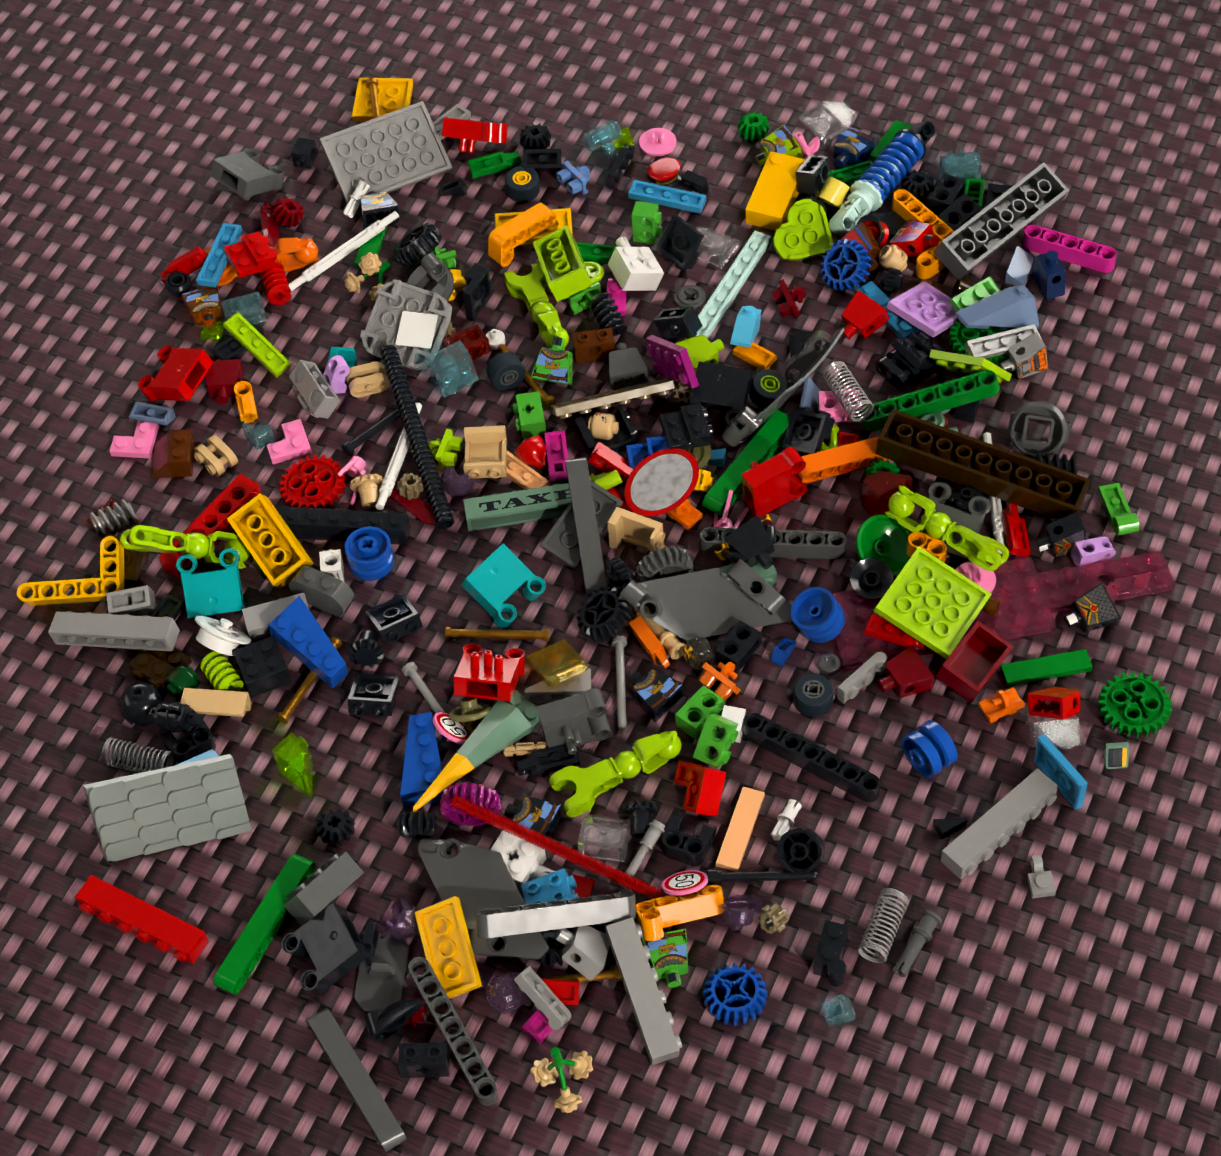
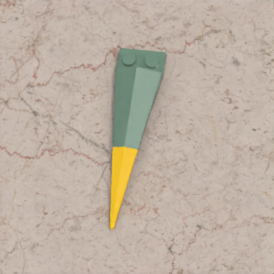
M517 690L514 691L510 702L498 700L413 806V812L417 811L470 771L531 733L541 723L537 706Z

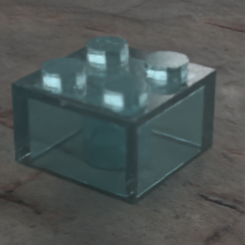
M461 340L425 358L433 383L443 398L479 380L471 355Z

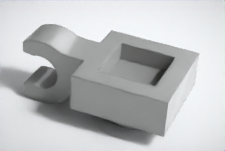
M1041 855L1032 856L1030 865L1033 873H1029L1027 876L1032 899L1055 896L1056 889L1051 871H1044Z

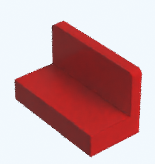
M601 442L595 445L588 459L589 463L605 473L617 470L622 482L633 471L629 467L628 460Z

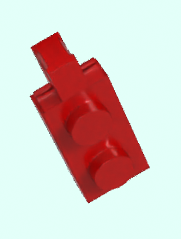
M196 247L169 262L168 267L165 268L166 270L161 272V281L165 284L167 277L175 272H183L189 275L203 267L208 254L200 247Z
M1010 503L1003 509L1002 517L1008 550L1010 554L1027 558L1031 550L1025 519L1019 517L1017 505Z
M871 613L864 630V635L910 647L913 645L914 647L924 648L925 645L880 615Z

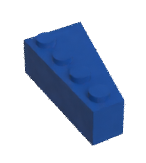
M300 596L269 624L271 636H274L280 644L332 689L348 675L345 661Z
M432 712L409 716L400 792L403 809L413 807L442 771ZM442 791L440 794H438L436 797L431 799L426 804L440 802V798H442V794L444 791Z

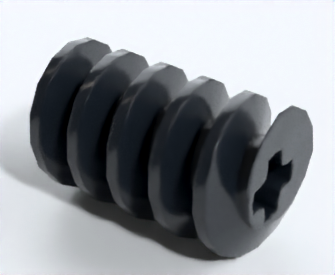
M606 292L595 297L591 301L590 307L596 316L599 327L601 329L612 328L614 337L625 332L627 325H622L624 319L620 318L621 312L617 311L618 306L614 305L615 299L611 298V293Z
M1040 452L1033 458L1076 474V457L1073 454L1069 460L1066 454H1063L1061 459H1059L1057 453L1054 454L1052 459L1050 454L1046 453L1043 459Z

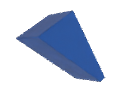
M785 637L774 647L771 662L783 667L797 642Z

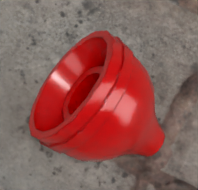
M540 436L527 439L516 449L515 454L523 463L540 470L547 466V449Z

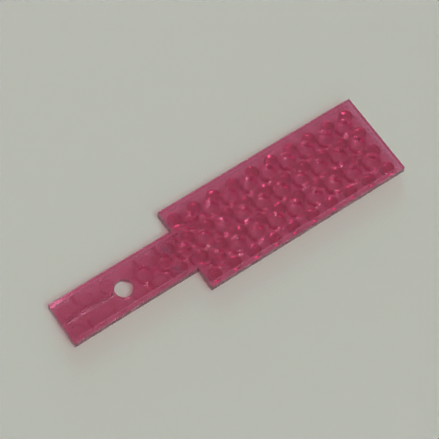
M1162 551L1038 574L1032 557L1006 561L993 571L996 576V584L990 598L1000 600L997 616L994 617L986 614L982 608L961 641L977 621H980L1005 640L1055 631L1056 624L1052 612L1071 609L1070 605L1075 599L1101 583L1098 582V577L1101 575H1109L1114 579V583L1111 586H1105L1112 601L1174 590L1175 583ZM854 590L831 593L844 609L846 616L842 631L834 638L843 670L861 667L877 652L885 653L887 656L886 662L909 648L864 635V630L871 613H874V609L881 598L874 600L865 599L856 594ZM926 645L924 648L914 647L919 656L936 653Z

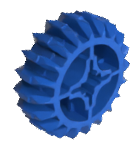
M845 239L844 242L837 240V245L831 243L832 249H825L827 255H822L821 258L824 259V262L819 263L823 267L819 271L820 274L824 275L822 277L823 281L827 282V285L833 287L836 291L846 292L847 289L853 291L854 286L859 288L860 281L866 282L864 276L870 275L867 269L872 267L868 263L872 260L870 256H867L868 250L864 249V245L856 240L850 241ZM851 251L855 252L858 262L853 261ZM833 268L838 270L839 280L835 277Z
M734 962L733 967L729 968L725 963L723 965L724 970L716 967L715 974H709V981L704 983L703 997L705 998L704 1005L709 1007L708 1012L710 1015L715 1014L717 1021L724 1018L725 1025L729 1021H733V1025L736 1027L738 1021H742L746 1025L747 1018L754 1021L756 1019L755 1014L761 1015L762 1007L766 1006L765 998L767 997V991L765 989L766 983L761 981L762 976L760 973L755 974L753 967L746 970L745 963L739 968L737 963ZM747 985L754 991L753 999L746 992ZM717 990L722 991V995L725 996L723 1003L716 996Z

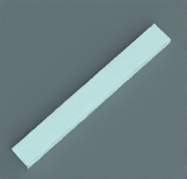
M754 230L698 315L703 326L698 330L696 336L705 335L707 339L709 338L772 241V236Z

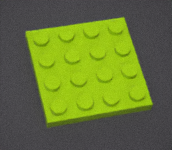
M918 546L880 600L874 612L942 657L948 659L992 594Z

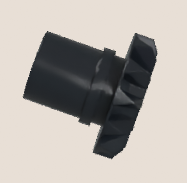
M370 630L363 631L359 636V640L353 642L349 648L350 660H353L355 665H362L363 668L365 666L373 668L375 664L379 665L383 659L384 651L378 643V635Z
M631 801L626 802L622 806V812L629 814L631 836L644 837L650 827L648 824L651 822L652 814L658 812V805L656 803Z

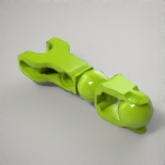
M540 262L531 264L532 272L526 276H518L513 270L505 272L504 279L509 294L525 302L528 310L531 312L533 321L538 324L540 336L545 341L548 348L552 347L553 337L564 338L563 350H565L569 343V335L561 327L557 310L549 302L545 292L547 283Z
M899 486L900 491L890 497L888 503L890 511L885 512V514L897 520L900 525L911 532L918 533L926 529L932 538L942 539L941 541L943 542L946 541L950 547L964 554L972 563L986 571H994L1007 561L1009 550L1006 546L992 538L982 536L965 526L956 525L957 522L955 521L952 523L946 514L936 512L934 501L918 493H913L905 486ZM915 503L925 509V514L921 516V523L908 518L914 511ZM955 531L960 533L961 541H957L953 537ZM997 549L1002 552V558L1000 553L996 551Z
M137 525L124 531L120 536L121 546L127 550L170 554L180 552L181 555L192 554L197 559L205 558V562L208 565L222 566L219 558L213 552L215 550L214 541L216 540L228 541L225 544L224 550L234 548L239 552V569L246 568L244 562L250 555L249 550L238 535L222 531L213 532L206 537L198 532L184 535L180 532L162 530L157 527ZM128 535H129V541L131 542V544H129V543L127 542V540H126V538H127ZM173 538L179 541V548L173 546ZM231 552L225 553V561L232 564L235 561L234 554Z
M676 731L654 734L635 741L632 747L633 752L628 750L620 752L615 757V760L610 757L587 768L567 766L551 775L549 783L558 792L567 789L576 791L571 798L565 801L564 811L571 818L577 817L591 810L597 796L616 787L619 783H623L622 778H634L639 774L640 770L643 773L650 774L666 764L670 759L675 758L679 755L682 747L681 739L677 736Z

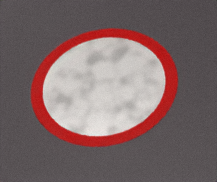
M679 448L664 449L649 455L634 468L627 479L624 491L626 504L634 513L647 517L663 515L674 510L691 495L699 477L697 460L690 452Z

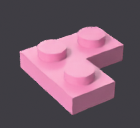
M301 419L281 424L285 439L267 444L272 464L312 453Z
M138 421L134 437L114 436L110 448L111 456L150 459L159 425Z

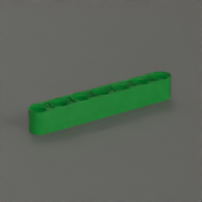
M991 370L982 371L874 403L872 413L864 420H861L866 431H877L883 429L890 415L887 413L891 412L892 409L921 418L926 414L938 413L992 397L999 392L1000 385L995 372ZM869 405L860 411L859 414L863 413Z
M777 410L705 495L702 503L703 507L720 516L723 515L729 490H733L731 506L743 492L742 473L751 469L750 464L756 461L758 464H761L773 456L783 443L791 416Z
M297 854L291 855L218 969L213 981L214 986L233 995H237L289 914L288 910L283 906L289 900L286 896L315 872V862Z

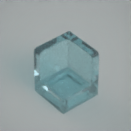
M246 422L242 424L245 437L258 451L275 441L272 428L268 423L265 425L259 424L253 429Z

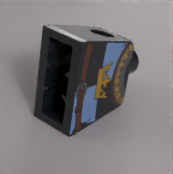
M370 191L367 195L361 196L364 228L377 220L381 221L394 211L398 213V204L387 192L376 193ZM399 217L391 223L399 222Z
M652 669L645 676L635 671L629 679V682L635 685L633 687L634 701L655 723L684 696L683 684L656 669Z
M528 796L524 798L520 807L509 803L505 809V816L512 818V823L513 821L515 823L518 822L517 825L520 823V826L523 825L522 828L524 826L525 829L526 827L528 829L531 828L533 832H539L541 836L544 834L546 838L549 837L550 839L562 817V809L559 803Z

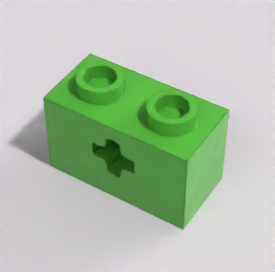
M540 391L517 394L516 403H513L514 415L519 416L518 419H515L517 431L521 430L522 438L545 435L546 426Z

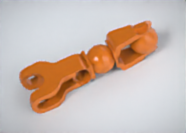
M280 238L277 241L276 248L269 246L275 249L277 253L275 262L281 263L285 272L303 268L305 265L319 261V257H317L318 247L313 242V239ZM211 247L205 249L204 251L207 254H209ZM229 261L217 287L229 284L238 276Z

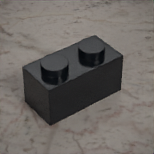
M687 170L681 177V186L702 194L708 187L707 178Z

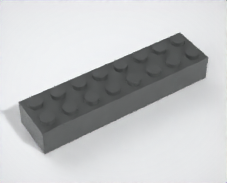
M1043 162L945 238L933 252L957 280L962 279L1022 232L1026 226L1032 224L1060 202L1070 190Z

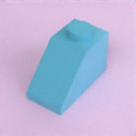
M742 306L737 314L730 341L731 345L750 348L760 329L762 310L756 309L753 306Z

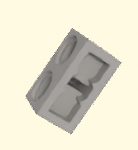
M148 585L106 593L108 612L112 615L129 614L137 616L152 613L156 608L154 591Z

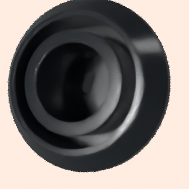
M172 273L165 281L166 289L173 296L182 297V294L190 290L191 278L186 273Z

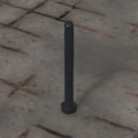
M398 408L350 443L344 442L341 447L345 454L351 456L354 454L355 448L399 418L401 415Z

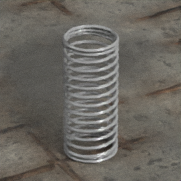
M837 361L828 365L822 377L852 421H861L867 418L872 413L874 405L846 364L842 361ZM839 366H844V368H840V369H837L836 371H834V372L829 376V379H827L828 374H829L833 369H835V368H837V367H839ZM843 369L842 372L838 373L832 379H830L834 373ZM846 376L843 380H841L840 382L836 383L839 379H841L842 377ZM847 380L844 384L838 386L840 383ZM851 382L848 386H846L845 388L841 389L844 385H846L847 383ZM852 386L849 390L843 392L846 388ZM854 389L851 393H849L848 395H845V394L848 393L850 390ZM857 392L854 396L848 398L851 394ZM855 396H858L856 399H854L853 401L849 402L852 398H854ZM866 404L862 409H860L859 411L854 412L856 409H858V408L861 407L862 405ZM869 404V407L863 413L854 416L852 415L862 411ZM864 413H866L864 416H862V417H860V418H852V417L861 416V415H863Z
M110 737L102 748L101 761L106 766H115V768L142 773L144 771L147 772L149 762L148 771H152L153 765L154 770L157 769L158 765L159 769L163 768L167 755L166 767L173 766L174 756L171 751L164 752L163 749L159 750L158 748L155 750L154 747L150 748L149 746L132 744L127 741H118V739ZM112 740V743H111V745H110L109 752H108V762L106 763V759H105L106 750H107V747H108L110 741Z
M892 888L881 890L858 947V952L863 958L875 963L886 961L899 924H901L904 911H906L909 903L904 893ZM888 894L897 896L901 898L903 901H905V904H903L897 899L891 897H884L883 895ZM884 903H887V904H889L890 906H893V907H897V908H899L901 911L896 910V909H894V908H892V907H888V906H886ZM883 908H887L891 911L897 912L899 915H895L891 912L885 911ZM880 912H884L888 915L894 916L897 919H892L888 916L881 914ZM879 917H884V918H886V919H888V920L893 921V922L896 923V924H893V923H890V922H888V921L882 920V919L879 918ZM877 921H881L885 924L891 925L893 928H889L885 925H882ZM876 926H881V927H883V928H885V929H888V930H890L892 933L886 932V931H884V930H882V929H879V928H877ZM874 930H878V931H880V932H882V933H885V934L889 935L890 937H886V936H884V935H882V934H878V933L875 932ZM873 935H878L882 938H885L886 940H888V942L878 939ZM870 939H874V940H877V941H879V942H882V943H884V944L887 945V946H883V945H880V944H878V943H875V942H873V941L870 940ZM863 947L875 956L884 957V959L873 958L867 955L861 948ZM867 948H871V949H873V950H876V951L880 952L882 955L876 954V953H874V952L868 950Z

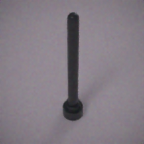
M707 868V886L722 884V882L816 880L818 873L816 871L806 874H795L789 871L721 873V870H717V868Z

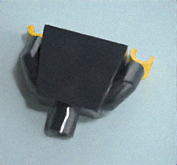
M766 514L767 518L764 520H760L758 515H756L725 537L724 540L727 547L725 544H721L723 549L721 551H714L719 559H727L734 563L741 559L749 567L760 563L764 569L770 568L774 564L770 554L775 551L773 545L776 542V528L769 514Z

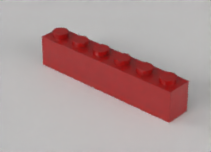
M90 875L75 896L79 909L84 913L95 914L102 922L106 924L110 922L116 925L123 933L130 932L143 943L148 941L154 944V947L163 953L166 951L172 953L181 962L187 961L194 964L209 942L205 931L93 875Z

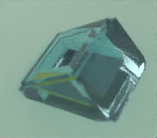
M843 994L822 1003L829 1026L856 1019L850 998Z

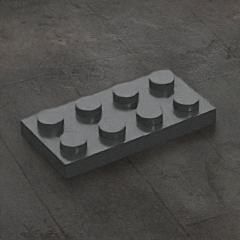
M590 480L600 536L607 527L608 521L616 507L620 508L623 501ZM570 503L540 544V547L575 570L580 564L581 559L572 503Z

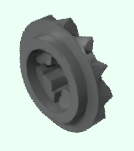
M695 285L683 286L675 293V303H677L678 308L693 306L694 309L701 308L706 300L704 290Z

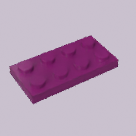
M654 335L646 338L648 344L646 348L653 358V368L657 374L692 389L699 386L687 348Z

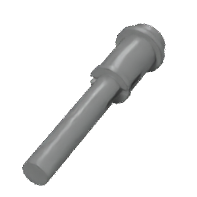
M655 819L652 823L649 822L648 825L650 827L640 841L641 846L625 874H630V877H634L648 851L653 850L661 833L664 834L665 825Z

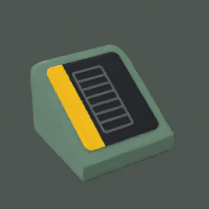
M1129 742L1106 743L1103 754L1106 769L1128 768Z

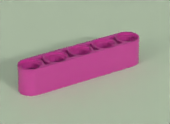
M1028 225L1024 230L1023 247L1029 251L1039 254L1056 251L1060 260L1103 273H1109L1114 270L1117 252L1112 247L1038 225Z

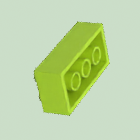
M568 226L560 228L533 242L546 281L557 302L567 299L571 295L593 285L577 243Z

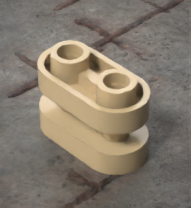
M371 362L351 367L349 374L346 376L349 390L353 397L359 398L380 393L389 387V380L384 365L381 362Z
M216 435L207 439L209 446L206 447L200 444L194 448V458L198 463H203L212 476L215 474L218 477L225 472L223 465L226 464L231 468L238 463L234 452Z

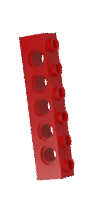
M239 474L190 524L183 534L198 532L207 537L216 531L231 532L233 527L227 518L258 494H261L259 484ZM177 539L172 543L174 547L179 548L180 543ZM221 540L214 541V545L217 546ZM180 552L175 554L162 553L159 556V560L163 570L182 581L181 573L176 567V562L183 555ZM184 558L182 566L184 569L190 570L193 563L190 559ZM205 558L197 559L198 563Z

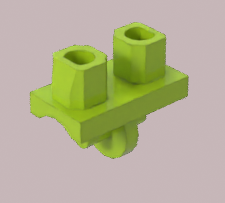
M446 429L442 440L437 438L436 441L429 442L432 456L438 461V470H444L445 465L455 467L457 453H453L451 450L461 451L463 447V439L453 436L451 429Z

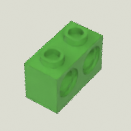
M635 202L632 212L633 242L656 245L657 238L662 235V226H659L662 218V213L659 212V204Z
M703 685L675 714L676 726L697 740L701 735L707 716L714 713L722 715L724 699Z
M715 713L707 716L693 758L716 768L726 764L731 755V751H729L731 743H734L738 736V731L736 730L738 723ZM718 726L723 727L725 731L724 736L718 733ZM711 746L717 750L716 757L711 754Z

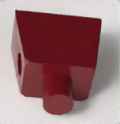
M240 359L213 361L212 366L205 375L210 398H216L219 404L228 403V397H235L234 386L242 381L244 374Z
M910 646L885 664V677L877 681L882 692L893 688L898 697L903 698L932 689L934 675L915 648Z

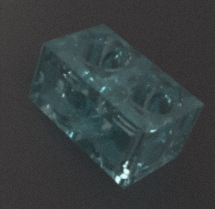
M259 291L221 301L226 321L237 312L251 325L267 321Z

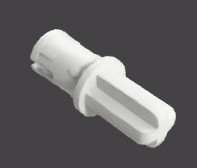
M359 181L353 195L349 196L350 200L343 211L344 215L353 218L361 203V196L365 195L370 188L368 184Z
M790 799L787 802L783 813L777 817L778 822L771 833L775 841H779L782 835L788 832L789 828L795 824L794 819L802 806L798 802L795 807L796 800Z

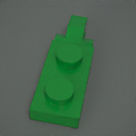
M501 151L468 160L467 163L474 179L521 164L518 151L510 154Z

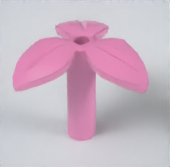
M801 132L795 134L805 160L809 155H813L811 153L818 151L820 146L818 136L807 145Z

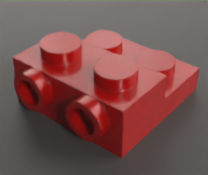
M260 231L241 236V242L224 247V254L239 278L275 268L277 253L274 248L269 247L267 236H262Z

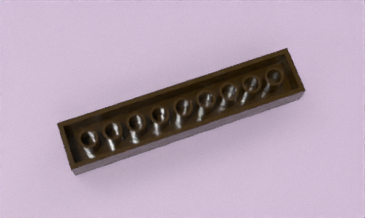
M892 409L878 437L875 453L951 482L973 486L982 493L1057 520L1076 512L1079 513L1091 479Z

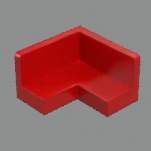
M678 761L674 783L687 787L683 809L696 814L717 816L726 772L699 763Z

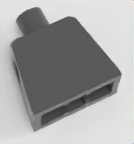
M625 343L617 344L615 351L609 353L611 390L648 382V370L638 349L635 347L627 349Z

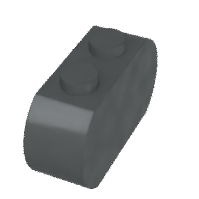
M307 565L302 566L289 583V588L294 595L305 593L308 604L335 616H341L354 599L352 589L345 582Z

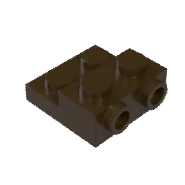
M122 533L107 534V536H113L120 542ZM111 544L108 552L115 550L116 544ZM124 549L125 581L140 583L144 564L147 565L150 552ZM112 564L108 572H113L116 569V564ZM99 565V569H98V573H97V575H99V576H100V565Z
M173 648V651L141 650L128 665L131 671L130 674L136 680H143L166 693L167 689L165 686L168 685L166 676L180 665L189 666L192 660L191 657Z

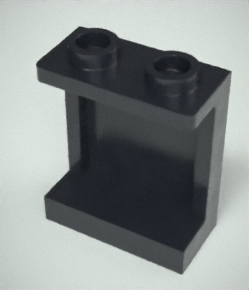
M617 405V412L613 414L615 422H619L618 433L614 434L610 440L593 438L588 429V423H585L583 417L575 419L576 433L588 457H590L598 442H601L614 452L626 449L627 445L636 444L637 429L635 425L631 426L629 413L627 410L624 411L621 405Z

